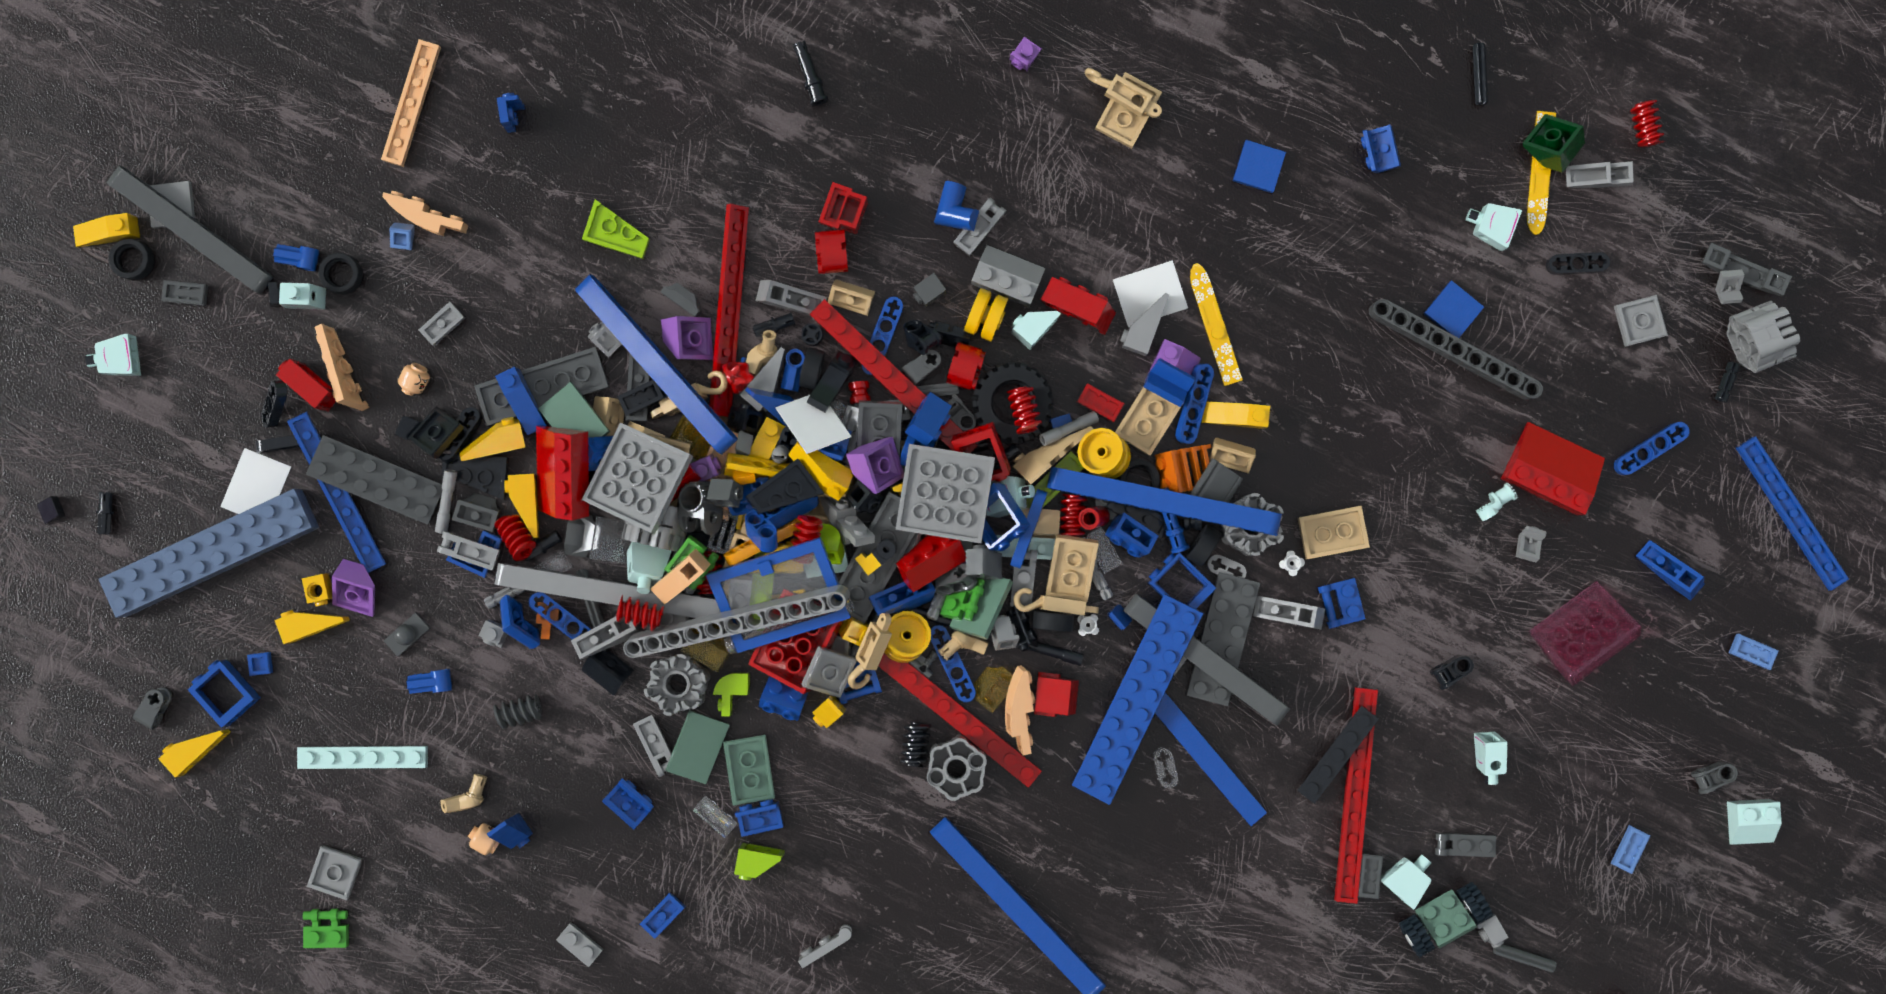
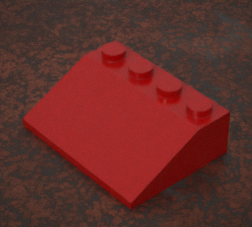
M1527 422L1501 479L1575 515H1586L1594 498L1605 458Z
M536 426L537 510L554 518L571 521L589 517V503L582 500L589 486L588 431Z
M784 588L780 598L799 593ZM813 600V602H814L816 605H818V606H821V605H822L821 602H818V601H816V600ZM792 604L794 609L801 610L799 605ZM773 610L774 614L781 615L779 610ZM825 614L765 627L763 634ZM844 620L756 647L748 665L805 694L811 691V689L804 688L801 683L817 647L831 649Z

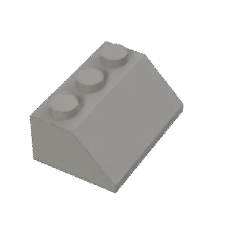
M986 245L971 284L1030 308L1045 268Z

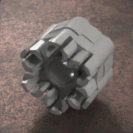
M1768 301L1730 316L1727 337L1741 366L1751 370L1753 373H1757L1797 356L1795 353H1797L1796 345L1800 342L1799 334L1786 339L1783 338L1797 331L1795 327L1790 326L1779 331L1780 328L1792 324L1791 317H1786L1779 321L1775 320L1790 314L1785 307L1778 308L1775 303Z
M1258 493L1245 495L1240 500L1232 503L1284 514L1283 509L1279 505L1269 504L1263 497H1259L1260 494ZM1221 525V540L1223 543L1240 551L1245 556H1258L1267 547L1281 543L1284 535H1281V532H1283L1281 527H1279L1278 536L1259 532L1250 535L1244 529Z
M669 506L655 535L625 521L621 539L677 552L685 542L687 532H683L679 526V508Z
M684 652L654 661L651 664V679L646 685L647 688L644 689V694L647 698L650 697V700L659 704L660 710H664V715L672 716L680 711L695 709L704 703L708 682L710 681V673L692 654ZM675 674H680L686 679L687 686L684 692H676L671 687V679Z
M961 734L956 735L950 741L940 744L935 743L930 750L927 781L951 801H956L971 793L979 792L983 787L987 763L984 751L969 743L968 739ZM956 759L963 761L966 765L965 773L958 777L952 776L947 772L948 764Z

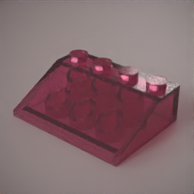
M1596 581L1531 629L1529 633L1561 675L1574 686L1640 637L1641 626Z

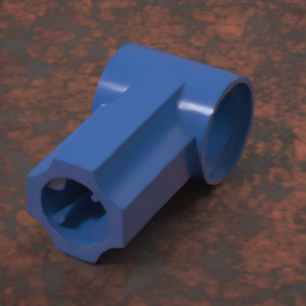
M277 244L273 253L274 262L296 266L303 270L316 271L320 250L304 246L297 248Z
M792 349L786 355V365L781 383L782 389L799 392V380L805 354L801 350ZM795 353H799L802 357L801 362L797 365H793L791 362V357Z
M450 669L409 675L407 679L409 694L433 691V693L451 691Z

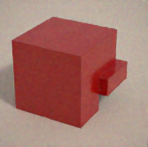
M832 182L818 222L837 230L842 229L857 235L868 205L867 197L853 192L852 188Z
M1038 672L1034 714L1057 717V714H1076L1079 680L1061 678V674Z

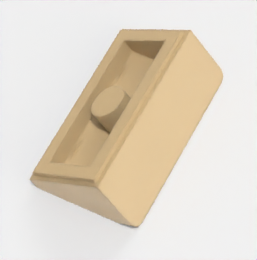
M835 280L832 284L828 303L868 316L875 291Z
M1215 438L1209 462L1213 458L1228 468L1249 473L1256 456V449Z

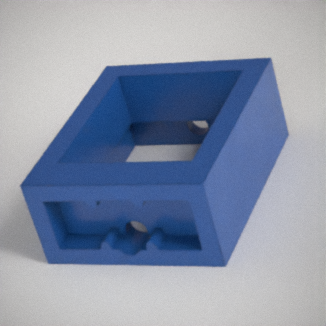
M993 483L990 487L987 508L1000 498L1016 522L1015 526L998 539L985 519L982 539L989 550L1001 552L1010 546L1012 540L1023 536L1030 523L1006 486L1001 483Z
M1180 552L1175 555L1171 553L1163 561L1165 565L1160 570L1156 568L1149 575L1151 580L1148 584L1163 597L1167 593L1157 582L1179 561L1203 585L1187 603V605L1197 609L1216 587Z
M216 660L208 667L209 671L206 674L199 675L191 682L193 685L188 691L217 724L224 728L235 722L261 697L228 660ZM220 671L226 675L244 696L224 715L201 690Z

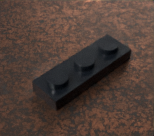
M1110 501L1106 505V508L1117 515L1126 513L1158 535V540H1161L1167 529L1164 517L1153 510Z

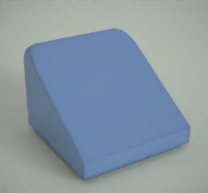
M393 223L390 227V248L412 250L415 226L412 224Z

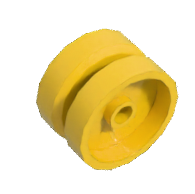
M980 288L967 319L964 332L974 335L977 333L980 324H983L981 338L992 342L996 330H999L1004 318V310L1009 298L997 295L992 306L988 304L991 299V291Z
M1098 428L1091 430L1084 435L1078 447V459L1081 465L1093 475L1116 479L1129 467L1131 460L1130 448L1125 440L1110 429Z
M902 611L895 614L891 618V624L888 628L892 636L884 653L890 659L899 663H908L916 660L927 649L931 640V629L928 622L920 614L913 611Z

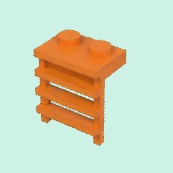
M1211 444L1156 454L1155 464L1160 474V488H1168L1169 491L1178 493L1192 491L1195 486H1192L1186 453L1188 452L1194 484L1196 485L1201 477L1197 451H1199L1204 472L1210 463L1207 449L1211 448Z

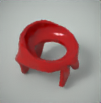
M727 362L722 365V369L734 394L741 393L755 378L749 373L748 363Z

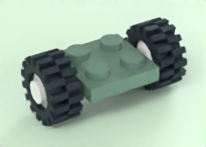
M1473 882L1456 890L1458 897L1451 889L1416 909L1415 913L1418 918L1412 915L1399 923L1402 933L1419 958L1435 949L1431 938L1440 949L1477 928L1476 924L1478 925L1493 916L1488 902H1486L1485 897Z

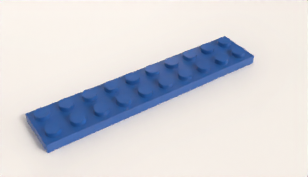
M1164 594L1072 786L1108 805L1112 803L1204 614L1203 612Z

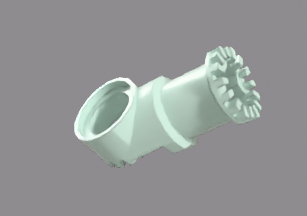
M1505 483L1504 487L1495 493H1489L1491 502L1482 506V509L1480 507L1476 510L1482 521L1496 515L1505 503L1518 498L1517 493L1513 492L1515 490H1512L1513 487L1509 483Z

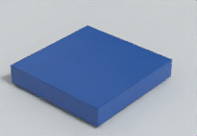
M1245 140L1233 181L1273 193L1286 152Z
M1451 280L1423 314L1444 331L1460 338L1484 306Z

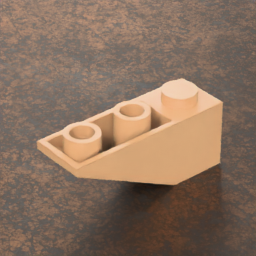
M695 549L652 586L650 590L665 605L702 575L710 566V563Z

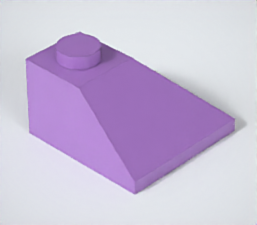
M675 316L661 320L663 342L676 359L713 360L711 318Z
M1164 339L1150 370L1160 358L1191 375L1193 368L1199 364L1201 358L1188 349Z
M893 437L859 446L846 454L852 474L874 494L881 492L904 477L902 465H900L901 461Z
M343 559L332 575V605L373 617L375 614V585L364 565Z

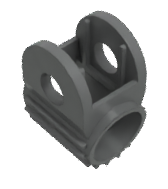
M710 481L689 482V484H685L681 488L678 499L680 504L678 522L683 532H694L699 527V522L701 530L707 535H714L719 531L722 524L723 508L714 505L706 499Z

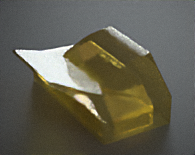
M1003 666L999 668L987 667L973 684L976 691L975 700L993 713L1006 697L1013 674Z

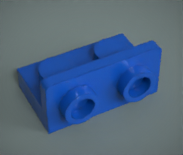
M505 93L502 97L497 98L500 123L507 133L516 132L515 125H518V117L514 111L524 110L525 105L518 95Z

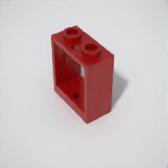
M289 359L279 366L276 376L311 406L327 412L334 406L336 400L333 397V388L307 365Z
M994 422L953 435L951 443L954 450L958 452H963V446L990 438L1001 467L993 471L991 481H1002L1010 475L1011 467Z

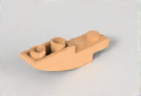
M391 191V194L383 192L382 197L393 209L407 220L429 232L444 236L445 229L462 233L467 232L468 225L462 222L463 218L450 215V218L443 217L441 212L429 211L430 207L424 203V199L414 196L411 199L404 198V194L396 191Z
M1020 665L1017 666L1008 688L1005 705L1006 732L1011 737L1016 738L1017 750L1024 756L1032 754L1031 746H1033V739L1028 732L1030 719L1027 713L1034 711L1035 697L1030 689V684L1032 683L1031 673Z

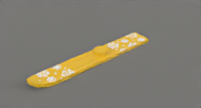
M1537 111L1535 126L1545 114L1556 117V113ZM1532 156L1527 225L1534 235H1538L1544 228L1547 216L1551 169L1544 167Z
M1195 263L1190 271L1191 286L1223 384L1227 386L1243 379L1208 274L1200 264Z

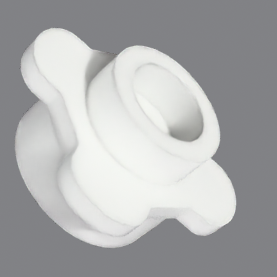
M1288 551L1285 559L1279 562L1280 568L1286 569L1290 576L1297 575V571L1305 564L1304 559L1295 555L1294 551Z
M1097 615L1078 616V633L1081 636L1090 633L1093 635L1098 634Z

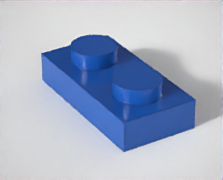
M670 892L640 925L655 939L686 906Z

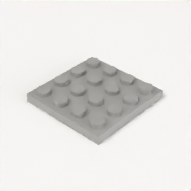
M620 423L582 500L655 535L693 456Z
M909 444L895 530L982 543L995 457Z

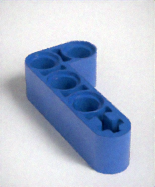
M818 496L760 515L754 509L745 516L747 536L762 552L770 553L775 551L778 547L777 529L795 520L798 515H804L816 508L819 504Z

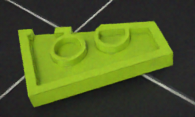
M596 199L594 200L582 240L644 259L650 239Z

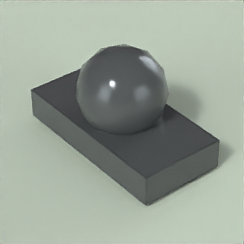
M415 612L402 625L398 626L384 642L399 657L428 632L431 627L418 612Z

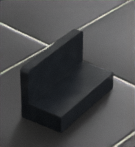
M608 649L589 656L581 669L612 695L618 692L621 685L634 671Z

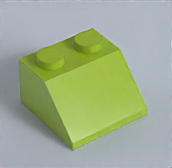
M743 842L738 850L734 874L739 875V879L743 880L756 878L780 862L785 850Z

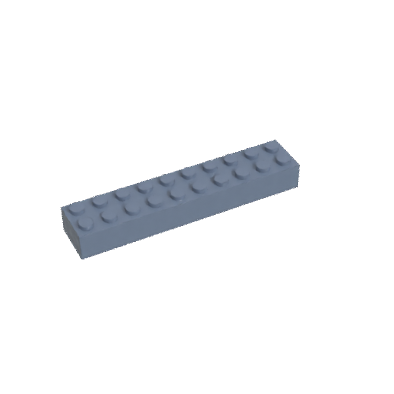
M292 489L99 578V582L115 617H128L320 527L303 490Z

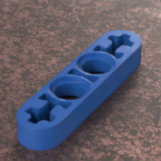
M890 297L885 301L870 340L872 345L877 340L884 342L885 348L880 352L884 356H886L903 311V303L898 297ZM894 301L900 307L899 310L895 309L892 315L896 317V320L884 316V313L889 315L890 307L888 304H893ZM883 321H890L892 323L891 331L883 332L880 329V324ZM862 366V369L865 374L873 376L869 371H867Z
M1197 364L1192 370L1191 375L1196 379L1187 392L1175 434L1176 439L1180 443L1191 444L1197 438L1214 377V370L1209 364ZM1201 370L1206 373L1205 376L1200 374ZM1196 388L1201 390L1199 399L1194 397V390ZM1191 408L1196 412L1195 418L1192 420L1188 417V412ZM1184 431L1189 433L1188 437L1184 435Z
M1675 422L1668 425L1617 458L1614 462L1615 471L1620 475L1632 474L1685 440L1689 435V427L1683 422ZM1676 428L1682 429L1680 435H1676L1671 438L1668 436L1670 434H1673L1676 431ZM1658 437H1662L1665 440V447L1663 449H1659L1655 444ZM1641 448L1645 449L1648 453L1645 460L1638 458V451ZM1632 459L1635 461L1629 464L1627 469H1621L1622 461L1628 462Z
M1037 489L1027 516L1030 526L1025 530L1026 533L1019 538L1010 566L1019 569L1022 567L1048 492Z
M537 592L530 596L529 606L531 609L571 640L578 637L582 633L583 628L587 631L591 630L546 594ZM542 596L544 598L542 602L547 606L549 602L553 604L547 609L546 614L542 613L545 608L534 606L536 603L534 601L535 597L540 598ZM553 609L561 611L562 617L559 621H553L550 618V612ZM570 622L578 624L579 630L576 634H570L567 631V625Z
M936 625L931 628V642L957 697L963 702H969L974 699L976 693L973 683L957 651L954 653L953 658L947 661L938 652L939 649L936 645L941 643L938 638H933L934 630L939 629V631L945 632L942 635L944 642L947 639L950 641L951 637L944 626ZM954 667H960L963 670V676L960 679H954L951 676V670ZM967 678L968 682L964 684L967 689H972L970 697L961 696V685L956 687L955 683L962 682Z

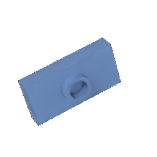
M1736 634L1729 654L1764 669L1771 670L1779 650L1741 634Z
M1629 825L1610 864L1632 874L1650 835Z

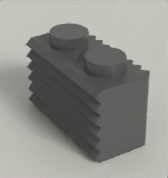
M973 545V549L965 551L967 553L965 555L967 557L965 559V565L967 566L965 568L966 575L984 580L1002 579V553L991 551L985 545Z

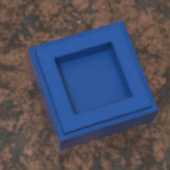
M271 652L247 655L249 676L273 673Z

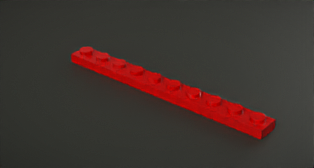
M726 204L712 371H720L724 373L722 365L727 362H736L749 207L735 204ZM714 376L711 379V388H718L721 380L719 377ZM729 382L723 393L717 395L710 394L709 406L718 416L728 417L730 413L733 391Z
M824 299L810 313V316L914 415L926 396ZM949 418L944 426L941 425L939 429L942 431L939 439L950 450L955 451L951 443L954 434L963 431ZM972 443L963 446V452L971 453L978 445Z
M885 653L883 654L878 665L882 670L1025 786L1030 787L1042 772L1037 766L909 663L896 662Z
M1355 687L1352 717L1361 706L1376 715L1378 690ZM1374 727L1348 759L1334 900L1337 902L1357 904Z

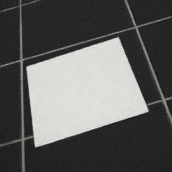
M1173 260L1113 279L1128 327L1165 293L1169 294L1161 317L1188 308Z
M810 395L775 407L806 454L852 437L831 406L824 413L808 404L807 400Z
M244 448L220 507L240 514L279 496L291 466Z

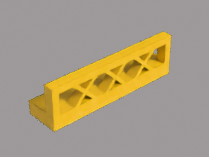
M727 453L724 475L733 477V470L755 473L756 478L769 477L770 479L790 463L778 464L773 460Z

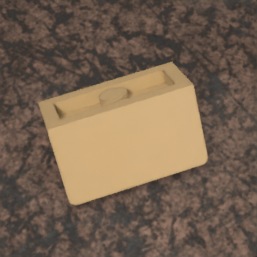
M595 396L593 409L611 431L606 436H614L619 424L624 421L625 413L618 399Z
M1030 508L1021 510L1026 518ZM1042 509L1032 537L1055 539L1056 534H1059L1060 511Z

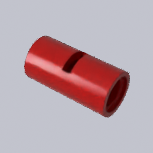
M1094 506L1082 510L1078 520L1084 529L1091 530L1105 526L1110 520V513L1104 506Z

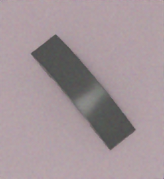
M1710 243L1702 261L1704 265L1718 273L1720 271L1742 269L1744 273L1742 284L1764 292L1784 296L1792 276L1773 268L1767 269L1730 254L1731 251Z

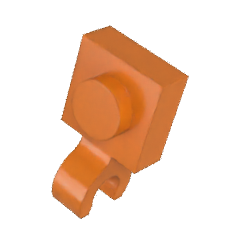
M538 602V606L545 608L542 611L543 614H546L547 609L553 605L549 603L547 606L543 602ZM553 609L550 612V618L553 621H558L559 609ZM537 613L536 623L542 624L541 639L550 640L552 624Z

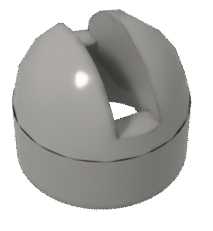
M778 445L772 451V460L778 464L786 462L790 457L788 455L789 449L784 445Z

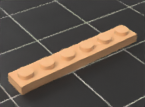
M418 40L381 158L384 162L404 167L441 50L439 45Z

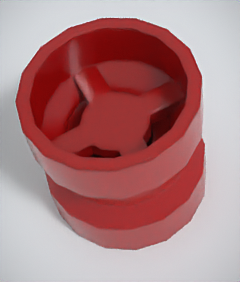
M869 381L848 383V389L852 392L850 405L858 404L859 400L871 401L870 395L866 391L869 389Z

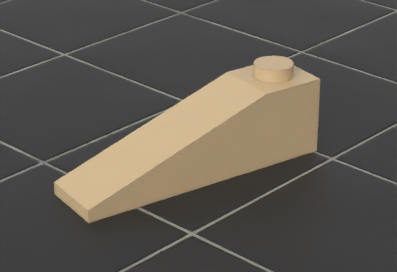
M1091 426L1047 446L1035 449L1026 455L1022 452L1013 460L1015 465L1012 468L1025 480L1027 485H1031L1078 444L1084 435L1093 430Z

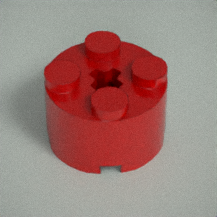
M845 231L815 232L818 274L848 272Z
M958 342L946 383L975 390L980 371L976 369L981 370L986 352L980 348Z

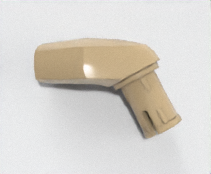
M772 330L764 331L762 343L751 349L747 355L746 363L749 365V373L754 377L777 352V347L775 346L776 333Z
M955 631L951 634L952 639L939 649L938 652L941 656H944L943 658L946 661L960 648L969 649L984 655L989 642L967 633Z
M474 774L469 792L440 801L442 811L444 813L458 812L481 805L484 800L482 792L487 777Z

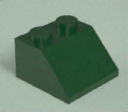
M1545 114L1522 144L1544 167L1563 173L1585 144L1584 128L1582 125Z

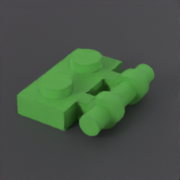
M690 535L664 570L667 572L671 571L695 549L703 555L707 547ZM712 552L709 557L704 556L710 563V566L689 585L691 589L695 590L698 585L704 582L706 574L716 566L715 562L719 558L718 554Z
M977 579V584L972 590L946 595L940 615L944 618L962 620L965 613L964 619L972 621L973 615L978 610L979 598L984 593L983 586L985 581Z
M320 909L304 911L303 920H311L312 925H305L303 927V948L348 947L349 924L340 925V919L348 918V911H340L339 909H331V911H320ZM330 919L331 925H321V920Z

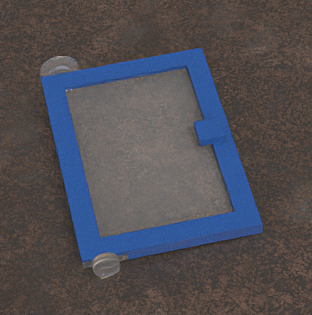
M821 537L706 574L720 612L839 585ZM834 594V598L836 600H843V598L840 595ZM813 599V602L816 605H822L820 600ZM849 599L843 609L727 636L724 637L725 646L730 654L747 651L850 619L851 613L854 612V606ZM792 604L794 609L801 610L799 605ZM772 609L774 614L781 615L779 610ZM752 614L754 619L760 620L757 614ZM732 618L734 624L740 625L737 619Z

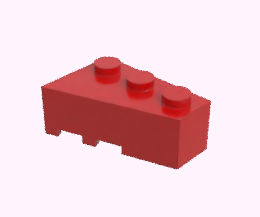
M1052 277L1041 301L1046 306L1068 317L1071 316L1082 321L1081 323L1086 326L1089 324L1098 328L1099 333L1105 335L1116 314L1109 304L1108 298L1098 293L1096 296L1092 295L1087 288L1080 285L1076 288L1070 285L1071 282L1065 278L1060 277L1058 280Z
M926 535L896 565L904 583L915 592L965 562L967 557L960 540Z

